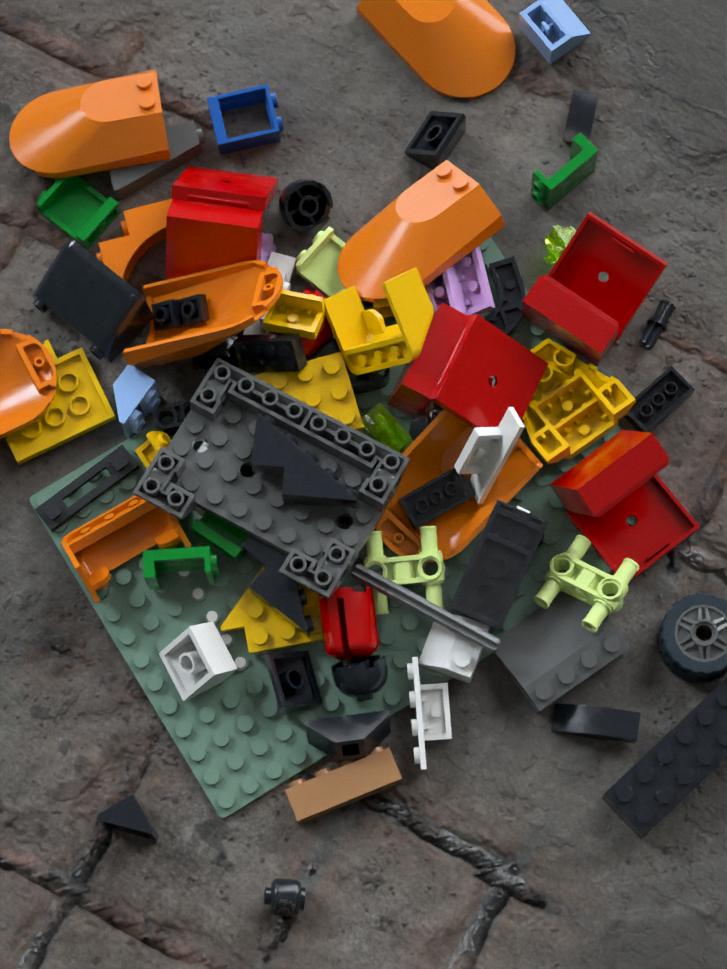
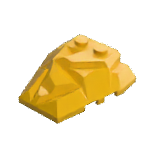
M547 338L530 350L549 364L522 420L531 445L547 464L559 462L563 458L570 460L614 430L618 425V419L626 415L636 403V399L618 379L613 376L607 377L598 371V367L591 363L589 365L577 359L576 354Z

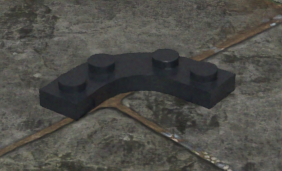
M515 256L489 264V270L497 290L498 302L491 314L484 318L508 336L516 329L522 318V301L526 294Z

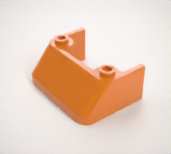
M136 495L71 531L61 540L62 546L95 603L100 601L95 591L101 590L109 584L111 578L109 571L156 544L162 549H173L181 541L186 548L192 547L175 516Z

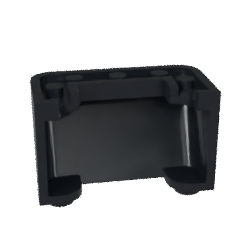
M71 238L62 246L32 295L35 300L33 304L43 314L46 311L51 314L53 312L88 340L91 345L89 350L99 360L104 357L110 363L153 320V314L144 297Z

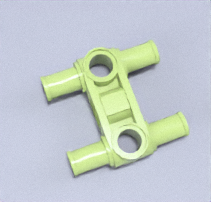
M437 526L419 527L422 552H419V555L386 557L383 554L382 531H373L366 542L367 557H365L364 566L370 570L376 565L381 566L383 577L398 585L422 583L423 586L425 585L426 600L444 609L441 584H444L445 564L443 562V553H441V550H438ZM434 560L438 564V571L435 575L429 576L425 572V565L428 561ZM373 589L376 615L389 614L387 596Z
M577 535L566 552L558 554L551 559L550 569L545 574V583L537 595L534 596V601L540 607L548 609L558 592L563 591L593 606L581 623L586 630L596 633L607 615H611L622 608L624 604L623 598L628 593V584L639 570V565L630 558H624L616 573L609 575L581 561L582 557L591 547V542L585 536ZM561 570L567 571L565 573H559V571ZM607 594H615V596H612V597H608V596H605V595H607Z

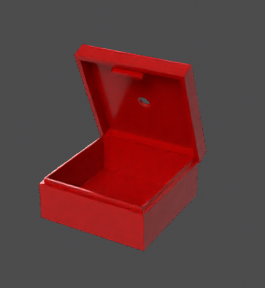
M188 166L172 185L171 198L173 199L166 216V280L239 262L261 261L263 211L278 190L279 178Z
M589 212L548 275L544 274V276L540 275L522 301V316L598 366L613 343L619 340L668 263L592 212ZM600 272L608 274L609 278L607 281L603 282L599 279Z
M442 302L434 312L420 356L406 363L387 404L414 417L416 414L424 412L433 401L473 429L477 427H498L509 407H514L519 418L522 420L549 363L478 314L468 316ZM490 376L495 378L494 386H490L488 383Z
M621 430L549 485L566 508L564 514L580 534L590 540L593 550L613 574L621 566L624 558H630L639 565V570L630 581L632 582L696 533L700 526L657 475L658 472L669 465L668 460L670 458L654 434L650 432ZM630 516L635 517L637 523L634 526H629L626 519Z

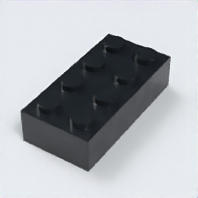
M299 333L240 335L233 342L240 369L247 373L300 372L307 365Z
M671 365L635 397L636 403L624 417L637 431L651 432L693 395L695 389Z
M453 468L401 497L397 502L413 530H416L471 499L475 494L464 475L458 474L456 469Z

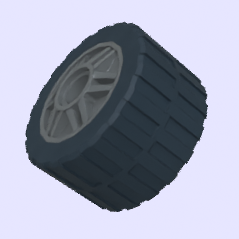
M701 592L693 595L689 594L684 596L683 599L676 601L672 608L667 611L659 628L660 632L657 639L659 644L658 651L662 656L663 663L674 675H678L685 681H693V683H707L723 677L727 672V600L716 596V594H704ZM696 635L704 636L706 641L699 640Z

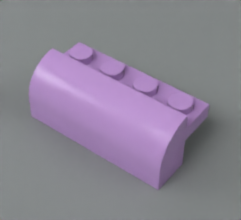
M480 246L425 286L428 297L433 304L434 312L442 302L468 316L473 314L480 315L495 308Z

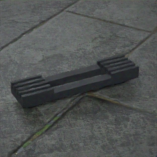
M121 445L35 510L53 533L72 519L76 513L115 484H119L140 467L126 448ZM105 469L109 471L110 477L71 506L67 507L63 500Z

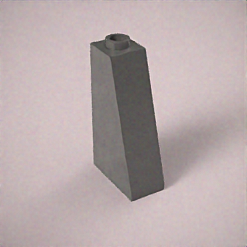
M194 120L165 127L171 156L169 160L109 170L117 200L124 199L202 154L200 144L205 143L201 128L196 129Z

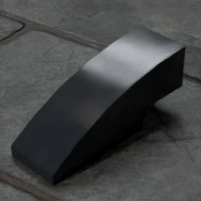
M556 703L551 732L635 744L641 713L605 707Z

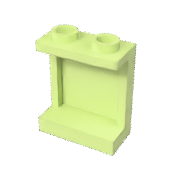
M329 226L325 231L321 230L314 237L313 245L307 251L303 250L295 260L296 273L327 298L345 290L340 281L337 266L340 253L346 243L334 234V229Z

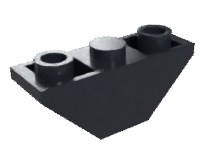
M389 710L305 720L308 743L337 761L367 757L391 733Z

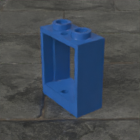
M268 84L207 98L220 155L281 141L280 132L284 131L281 115H275L274 108H278V102L275 92L270 93ZM265 102L271 129L227 139L221 114L222 111Z

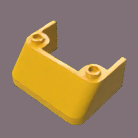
M417 267L381 283L397 324L386 327L384 318L374 309L365 310L355 285L324 299L325 315L346 366L353 374L360 375L409 363L420 356L433 319L434 308Z

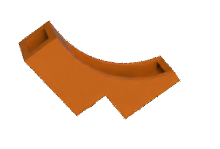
M172 199L123 211L125 220L121 221L124 237L100 242L101 252L96 253L97 259L127 282L132 269L142 255L156 243L166 238V216Z

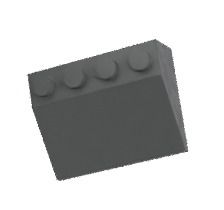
M565 592L556 596L548 609L540 607L497 637L501 643L494 654L535 713L544 709L630 648L608 616L601 623L596 633L586 630L581 622L593 606Z

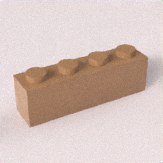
M382 746L376 747L365 758L345 760L341 762L342 767L332 771L330 767L322 769L315 773V778L308 781L301 778L289 784L290 788L286 789L285 792L298 825L402 783V777L390 748L383 750Z

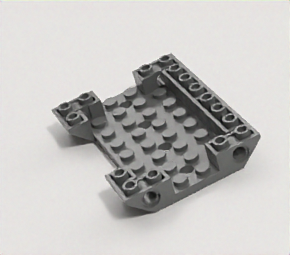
M217 357L191 398V410L167 448L161 447L134 489L133 494L180 520L196 507L203 509L288 555L279 573L329 599L342 585L395 495L410 458ZM257 414L262 416L269 415L278 424L277 429L283 434L286 432L291 434L298 441L297 446L304 452L309 450L319 460L317 464L324 470L327 468L331 469L339 477L338 482L345 488L347 486L353 488L360 496L357 500V508L283 502L282 487L284 475L256 472L251 478L243 477L240 473L241 470L246 466H251ZM198 441H204L208 444V449L204 452H196L193 449V445ZM346 517L352 521L353 525L349 529H341L338 527L337 521L340 518Z

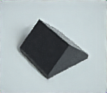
M430 111L404 153L433 170L449 158L464 135L466 116L463 113Z
M308 651L264 655L281 716L323 703Z
M134 794L98 814L97 821L103 827L158 841V832L141 802Z

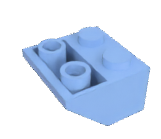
M538 0L519 13L518 27L549 64H552L591 36L589 30L563 0Z
M127 365L113 384L119 422L125 436L130 438L134 433L138 434L145 425L144 419L149 412L153 413L158 408L161 402V395L154 379L134 366Z

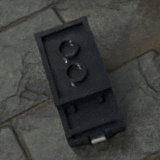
M497 499L449 609L500 631L548 522L532 515V513L530 514L529 510L517 506V508Z

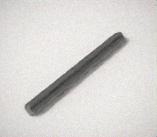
M356 564L353 568L351 576L354 579L491 653H495L501 643L500 639L361 564Z

